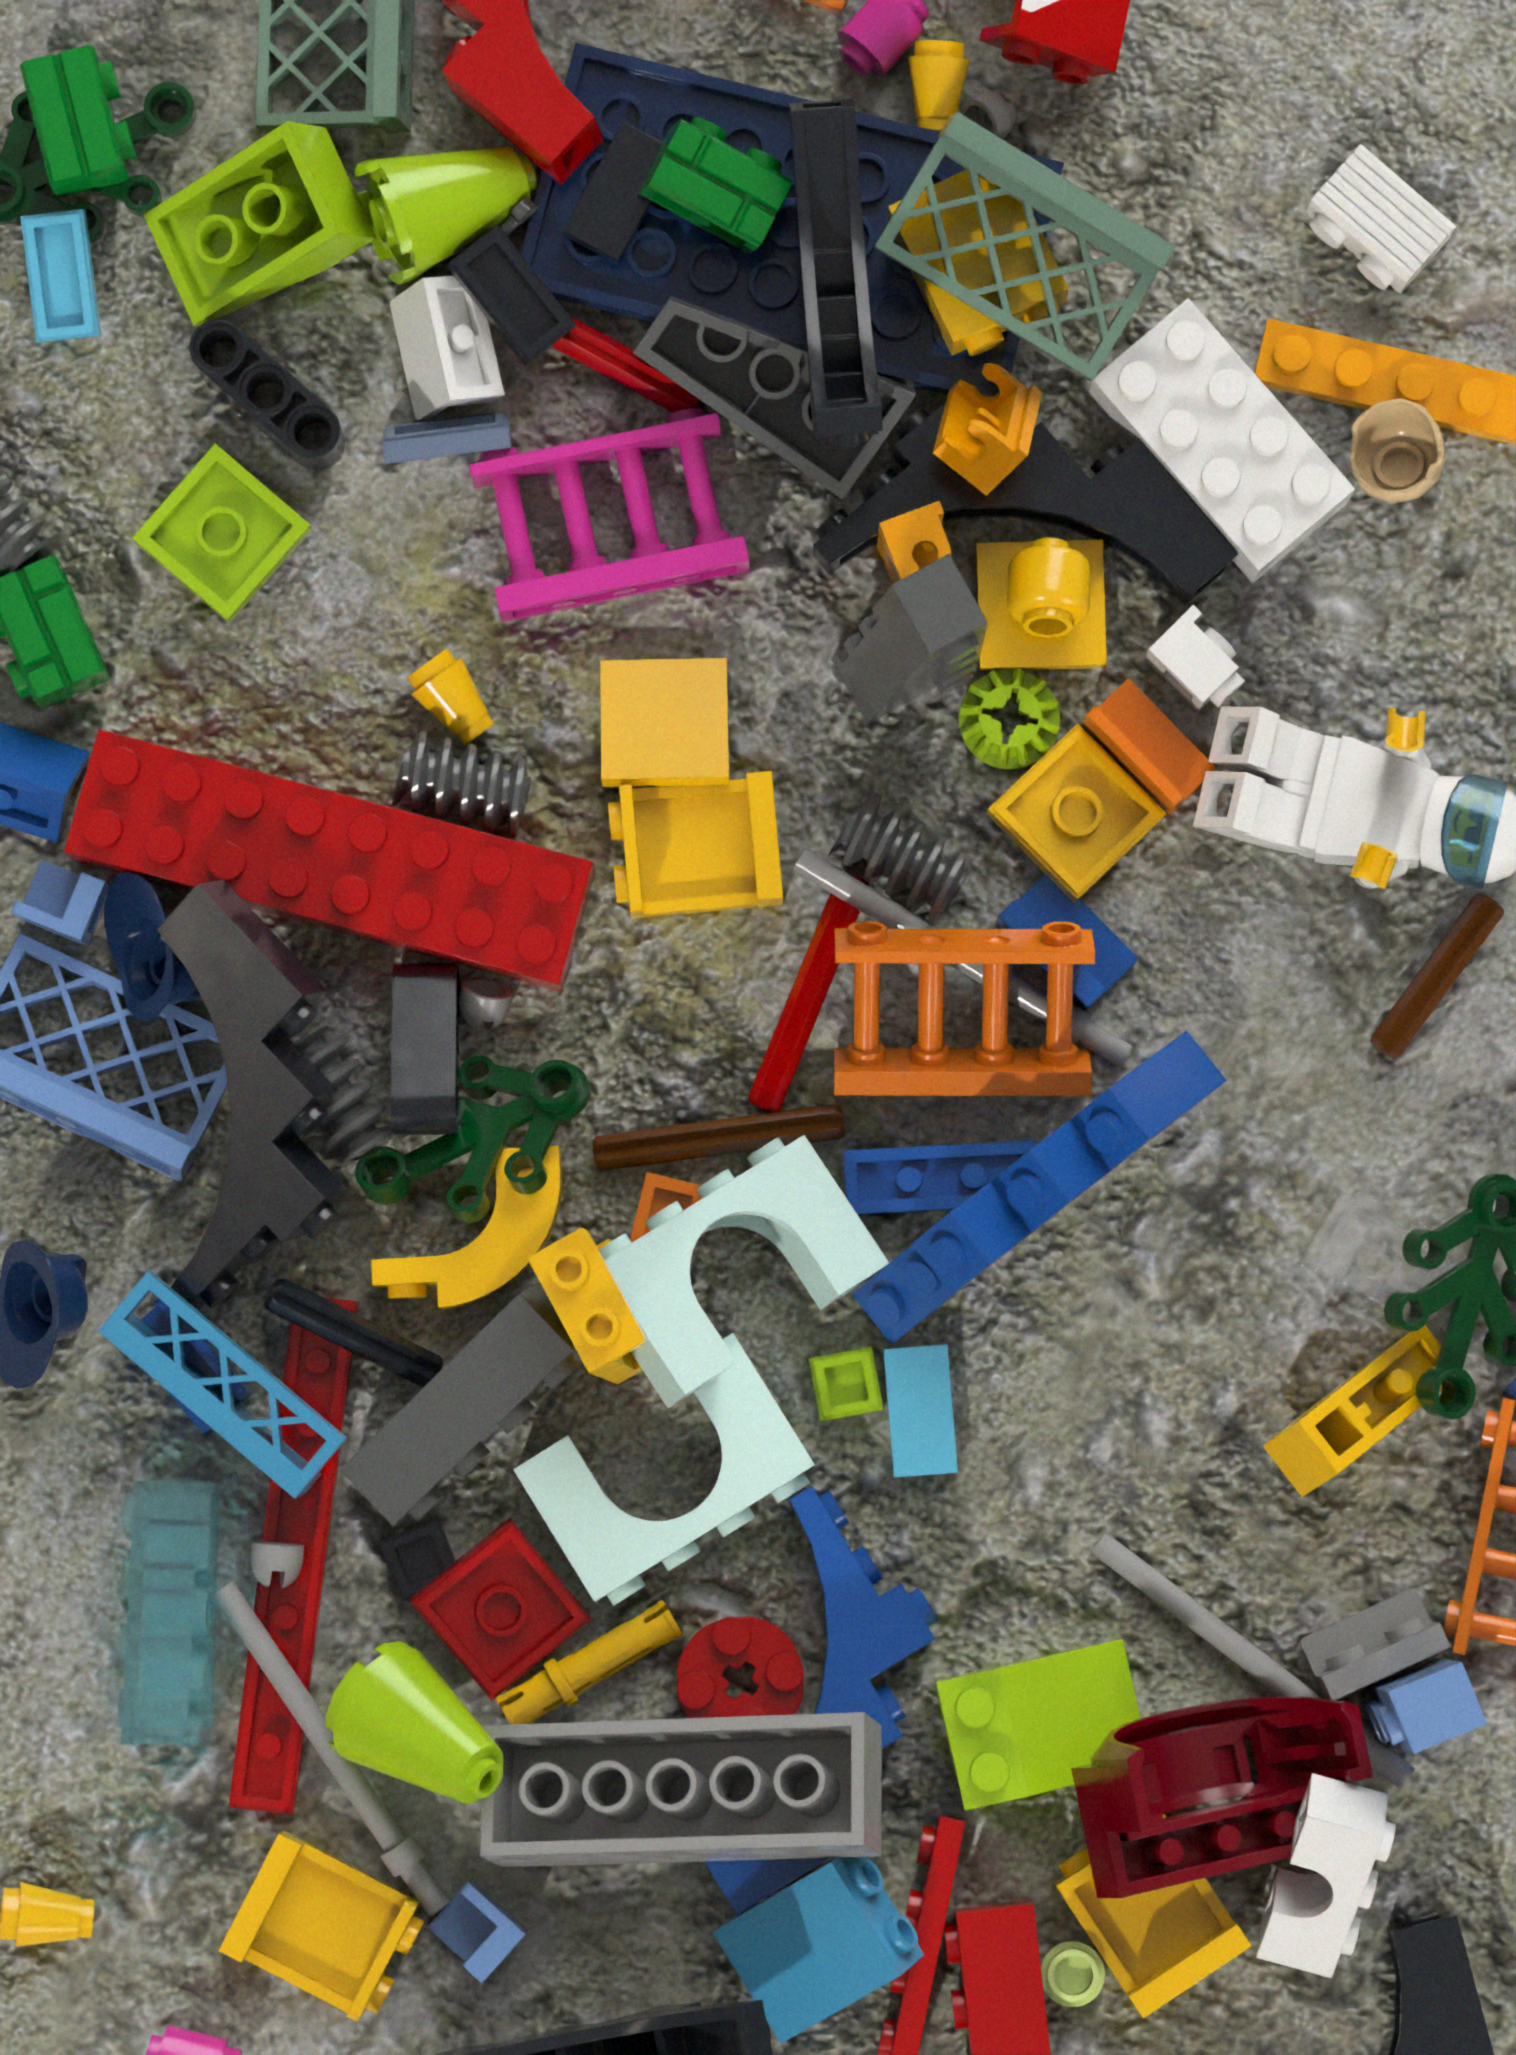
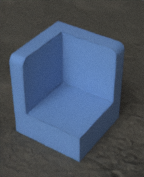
M42 861L38 865L23 903L15 901L10 913L19 920L89 947L103 914L110 886L105 881L83 872L79 875L47 861Z
M472 1878L469 1879L430 1923V1930L465 1961L463 1967L480 1983L486 1980L528 1931L523 1924Z

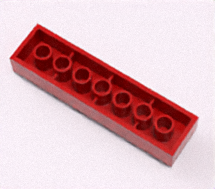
M98 729L64 852L75 862L120 874L129 871L141 874L149 882L191 892L197 884L224 880L251 909L443 961L458 962V965L562 992L596 871L593 861L101 729Z

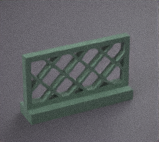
M259 0L255 126L259 130H274L286 121L325 127L326 129L382 127L387 133L411 132L415 0H368V13L360 6L364 0H345L319 27L299 8L305 0H283L284 3L277 10L276 0ZM355 10L368 23L367 39L348 57L328 36ZM294 12L313 33L287 59L275 47V30ZM324 42L343 63L316 88L297 67ZM274 55L283 63L275 72ZM367 57L365 74L358 65ZM354 72L366 84L365 110L339 111L327 97ZM293 73L312 94L294 112L273 113V92ZM321 103L329 110L313 112Z
M955 112L949 116L937 137L936 143L873 248L1084 378L1093 381L1158 271L1164 268L1176 247L961 113ZM944 155L967 169L973 195L938 204L932 175ZM978 176L998 189L982 193ZM925 189L929 206L912 210ZM1008 194L1021 202L1027 229L992 237L984 200ZM975 202L984 240L949 248L940 211ZM1033 210L1052 221V223L1036 226ZM931 213L940 251L914 256L893 243L906 219ZM1063 228L1076 237L1081 263L1047 271L1038 233ZM1029 236L1038 273L1003 282L994 244ZM1087 244L1107 256L1091 260ZM985 247L994 284L969 290L957 282L950 255ZM942 258L945 274L927 264L926 261ZM1116 261L1139 275L1125 299L1101 304L1093 267ZM1083 270L1092 307L1058 315L1049 278ZM1040 280L1049 318L1023 323L1011 315L1005 289ZM996 291L1000 308L979 295ZM1120 307L1107 328L1103 311ZM1094 314L1100 341L1089 360L1085 361L1065 348L1059 322ZM1050 325L1054 341L1034 330V328Z

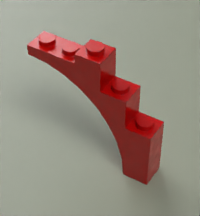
M441 0L446 7L476 31L473 37L466 36L456 43L447 57L446 65L442 69L452 93L562 185L604 139L595 117L562 84L542 52L532 26L529 0Z

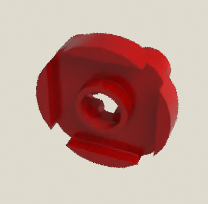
M753 1616L726 1617L704 1626L687 1643L677 1666V1695L687 1718L795 1715L804 1694V1667L794 1643L774 1624ZM744 1662H747L755 1668L752 1679L759 1687L753 1695L741 1692L737 1698H733L725 1692L729 1681L722 1676V1673L728 1665L739 1669L743 1666Z

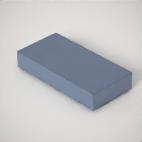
M500 411L386 426L383 429L382 436L385 464L511 448L508 413Z

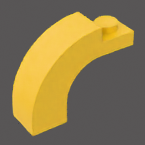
M559 1145L549 1146L542 1161L548 1173L547 1181L539 1191L532 1194L516 1192L505 1175L504 1166L507 1159L513 1153L520 1151V1148L503 1149L495 1166L496 1201L494 1210L481 1234L467 1246L445 1255L371 1260L372 1286L388 1288V1299H411L427 1297L426 1285H437L438 1308L447 1310L476 1304L488 1299L518 1280L531 1267L527 1258L544 1249L557 1221L562 1197V1159ZM535 1167L522 1169L517 1177L530 1175Z

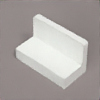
M454 276L422 278L390 301V309L416 420L431 419L449 406L493 403L505 395L488 319Z

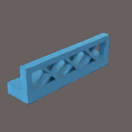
M147 1271L98 1330L99 1333L294 1499L307 1493L322 1475L320 1470L347 1439L344 1434L152 1271ZM150 1291L170 1307L172 1330L170 1335H158L133 1314ZM181 1318L198 1332L182 1333ZM207 1339L219 1349L221 1376L207 1377L184 1357L183 1341ZM167 1342H173V1347ZM230 1359L247 1374L232 1375ZM257 1381L268 1391L271 1418L256 1419L235 1401L232 1383ZM280 1402L297 1416L281 1417ZM306 1423L323 1437L326 1442L312 1459L307 1462L283 1441L282 1425Z

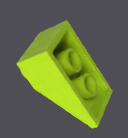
M286 121L143 215L193 326H201L207 321L218 319L321 273L376 239L325 127Z
M1123 1639L934 1680L961 1804L965 1811L1074 1785L1071 1768L1091 1764V1756L1112 1730L1126 1723L1141 1719Z

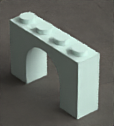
M805 1135L787 1146H784L779 1137L770 1141L747 1157L752 1168L734 1178L729 1169H726L696 1190L702 1198L698 1202L683 1210L678 1201L645 1221L650 1232L636 1241L631 1242L625 1233L599 1249L646 1337L645 1343L631 1351V1353L668 1409L720 1376L737 1362L701 1308L693 1292L690 1278V1262L693 1249L701 1234L721 1227H740L752 1230L766 1237L786 1257L820 1310L858 1287L889 1264L883 1252Z
M734 1333L722 1340L737 1362L720 1376L694 1392L717 1430L721 1444L722 1463L717 1482L711 1493L691 1512L666 1521L643 1520L624 1512L606 1495L569 1435L513 1469L594 1602L607 1595L613 1606L646 1586L640 1576L646 1570L662 1561L669 1572L701 1552L695 1540L717 1527L722 1537H725L756 1518L749 1506L771 1493L776 1502L780 1503L810 1484L804 1472L815 1466Z

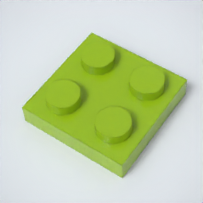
M215 443L135 533L132 539L134 543L230 624L312 531V527Z

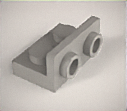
M1415 1589L1403 1591L1307 1635L1300 1640V1647L1324 1699L1329 1700L1339 1699L1451 1647L1441 1624L1431 1621L1422 1599Z

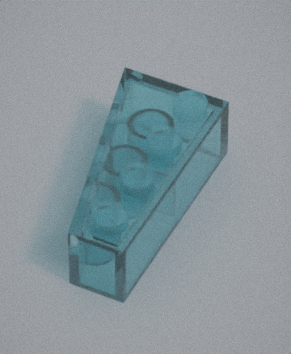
M134 1481V1494H124L122 1509L124 1533H132L131 1558H124L121 1567L122 1597H128L127 1623L121 1624L119 1640L120 1661L125 1662L124 1688H120L118 1698L119 1727H122L121 1744L201 1745L213 1741L216 1601L211 1594L217 1589L219 1482Z

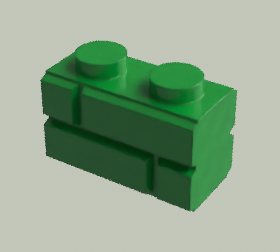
M90 45L62 51L58 55L50 54L23 61L20 64L49 184L56 197H66L89 191L94 187L101 188L125 182L129 179L125 160L136 158V152L127 120L116 123L111 107V100L121 98L112 61L100 63L94 46Z
M694 117L691 124L683 119L679 120L669 130L638 194L750 254L762 244L793 180L780 173L783 165L773 156L755 148H749L747 153L744 154L726 144L724 141L727 133L717 125L698 117Z
M55 555L48 556L23 567L22 570L0 577V639L7 637L16 659L6 663V667L21 699L32 695L34 702L41 709L47 708L72 697L76 693H82L111 679L62 564Z

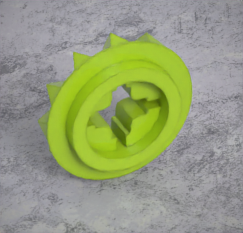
M1021 668L1011 670L993 669L972 683L961 702L959 710V729L967 748L980 761L999 769H1020L1037 762L1051 749L1060 728L1058 700L1054 697L1043 679L1037 678ZM1011 693L1017 694L1016 702L1019 703L1018 713L1028 717L1030 721L1037 722V725L1027 723V726L1016 725L1013 735H1009L1008 744H1003L1001 722L991 719V715L982 714V711L992 713L993 710H1003L1006 702L1010 701Z

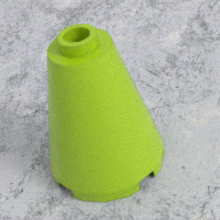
M510 146L369 159L358 163L354 170V178L366 175L368 190L356 194L376 236V239L371 241L372 247L380 262L389 258L392 259L399 271L388 276L399 285L412 281L480 238L495 226L505 222L511 216L510 214L515 206L527 197L531 199L530 192L537 190V180L530 160L524 154L517 156Z
M402 1641L383 1643L374 1648L381 1655L367 1667L357 1661L347 1671L333 1693L325 1716V1727L333 1732L334 1742L328 1741L333 1751L348 1761L464 1804L486 1798L497 1789L503 1777L504 1756L502 1750L420 1651Z

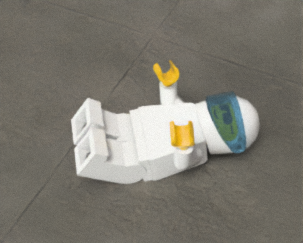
M1221 706L1208 762L1235 772H1205L1193 827L1268 849L1298 853L1300 856L1315 859L1314 862L1353 865L1349 876L1354 877L1360 886L1368 889L1378 887L1386 889L1388 882L1405 875L1408 868H1418L1419 861L1421 866L1450 876L1453 881L1462 886L1475 889H1483L1484 883L1496 882L1511 876L1516 871V796L1506 790L1508 781L1475 774H1467L1464 777L1439 776L1437 772L1431 770V761L1423 749L1426 711H1418V716L1410 718L1397 715L1396 708L1389 707L1386 736L1382 743V749H1379L1352 737L1342 735V738H1337L1297 727L1279 719V714L1263 707ZM1243 726L1247 729L1242 755H1233L1231 748L1232 737L1235 731ZM1230 788L1233 790L1227 817H1219L1217 800L1224 789Z

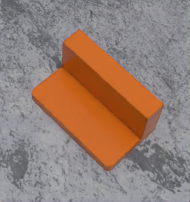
M1130 678L1118 687L1099 707L1094 706L1085 715L1082 726L1169 815L1203 784L1206 771L1217 770V767L1213 763L1208 762V758Z

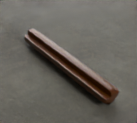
M831 1104L600 1135L593 1139L592 1148L597 1169L606 1171L755 1151L778 1137L784 1146H787L803 1135L806 1136L810 1143L837 1140L844 1136L845 1127L841 1107Z

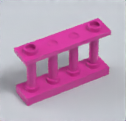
M702 408L684 409L667 415V423L521 454H518L517 447L490 450L480 455L481 462L468 464L474 489L493 485L511 571V575L506 577L507 585L494 587L502 623L749 572V557L744 536L730 538L729 531L722 530L703 442L721 438L718 413L704 415ZM679 447L697 536L692 538L693 546L668 551L667 544L660 543L641 454ZM617 459L635 549L630 551L631 559L606 564L605 557L598 556L580 467ZM555 472L573 562L568 564L569 572L544 577L543 570L536 569L518 480Z

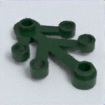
M164 82L154 86L147 93L144 101V110L119 122L127 120L134 144L157 133L163 137L174 138L185 134L191 129L196 119V107L191 94L185 87L174 82ZM22 92L12 103L11 113L13 121L0 154V185H8L12 188L11 198L7 202L0 204V225L15 222L23 215L84 209L86 213L96 217L94 227L88 231L90 243H93L102 236L105 229L104 218L97 206L90 202H78L70 205L37 192V190L50 185L44 160L41 158L24 166L34 133L37 132L34 121H25L20 116L22 108L29 104L27 92ZM170 104H176L183 109L181 118L174 123H167L160 119L162 109ZM146 175L129 176V179L125 182L101 188L94 187L89 190L124 202L126 208L132 214L139 217H144V214L161 204L162 200L157 183ZM140 186L149 187L153 191L151 200L144 205H136L130 200L133 190Z
M485 1056L471 1057L459 1069V1080L469 1097L475 1100H484L499 1091L519 1098L501 1107L459 1098L458 1126L461 1127L458 1128V1134L443 1135L403 1156L398 1150L388 1146L373 1148L359 1159L355 1168L356 1180L369 1200L386 1205L394 1204L406 1196L412 1180L472 1151L460 1180L449 1188L446 1201L458 1221L468 1224L477 1222L489 1210L490 1201L485 1188L511 1131L530 1121L531 1123L520 1151L513 1153L507 1159L504 1171L512 1188L520 1194L535 1193L545 1185L548 1173L542 1161L559 1123L578 1115L586 1107L590 1099L591 1087L585 1073L576 1065L564 1060L547 1061L531 1073L495 1065L490 1058ZM488 1073V1076L483 1081L478 1083L471 1082L476 1075ZM566 1091L561 1096L552 1098L556 1093ZM535 1167L530 1175L517 1177L522 1169ZM393 1177L389 1182L380 1185L386 1178ZM477 1196L472 1204L459 1206L464 1198Z
M1492 1173L1480 1178L1470 1191L1467 1209L1433 1231L1414 1229L1407 1234L1402 1246L1405 1261L1413 1267L1430 1270L1439 1267L1444 1262L1449 1250L1472 1237L1473 1239L1467 1259L1415 1293L1402 1290L1392 1293L1385 1303L1384 1316L1387 1323L1395 1329L1414 1332L1420 1330L1426 1324L1428 1316L1455 1299L1436 1366L1423 1373L1416 1385L1418 1401L1422 1408L1433 1416L1452 1420L1459 1419L1466 1415L1473 1406L1476 1395L1475 1383L1470 1374L1463 1370V1366L1480 1310L1489 1330L1483 1342L1485 1356L1492 1363L1516 1366V1325L1505 1300L1506 1298L1516 1303V1180L1504 1174ZM1496 1199V1207L1493 1212V1204ZM1427 1239L1429 1250L1425 1258H1423L1421 1246ZM1498 1248L1508 1268L1503 1274L1501 1287L1492 1267ZM1409 1301L1411 1307L1410 1315L1404 1320L1403 1308ZM1508 1337L1509 1348L1506 1354L1503 1355L1502 1344L1504 1339ZM1442 1384V1393L1439 1397V1389Z

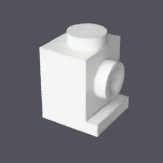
M1192 605L1148 649L1144 660L1199 712L1210 700L1218 708L1221 707L1243 685L1245 680L1237 673L1239 667L1231 660L1236 655L1233 647L1213 628L1209 627L1203 632L1197 626L1202 613Z

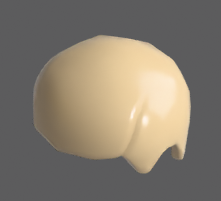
M1403 398L1375 403L1357 417L1352 425L1349 465L1353 477L1357 479L1359 486L1370 497L1390 504L1420 498L1439 480L1445 459L1444 440L1438 424L1424 406Z

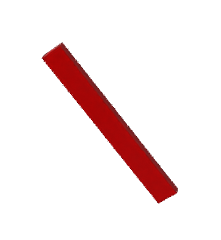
M326 1298L358 1315V1301ZM290 1322L283 1383L343 1434L353 1353ZM280 1402L281 1417L297 1416ZM306 1423L282 1425L283 1441L307 1462L312 1459L326 1442L323 1437ZM341 1446L320 1470L322 1475L307 1493L296 1499L270 1478L262 1542L304 1545L303 1565L298 1578L294 1583L285 1588L280 1586V1571H272L269 1587H265L257 1581L254 1612L309 1694ZM249 1650L228 1807L293 1815L295 1813L305 1733Z

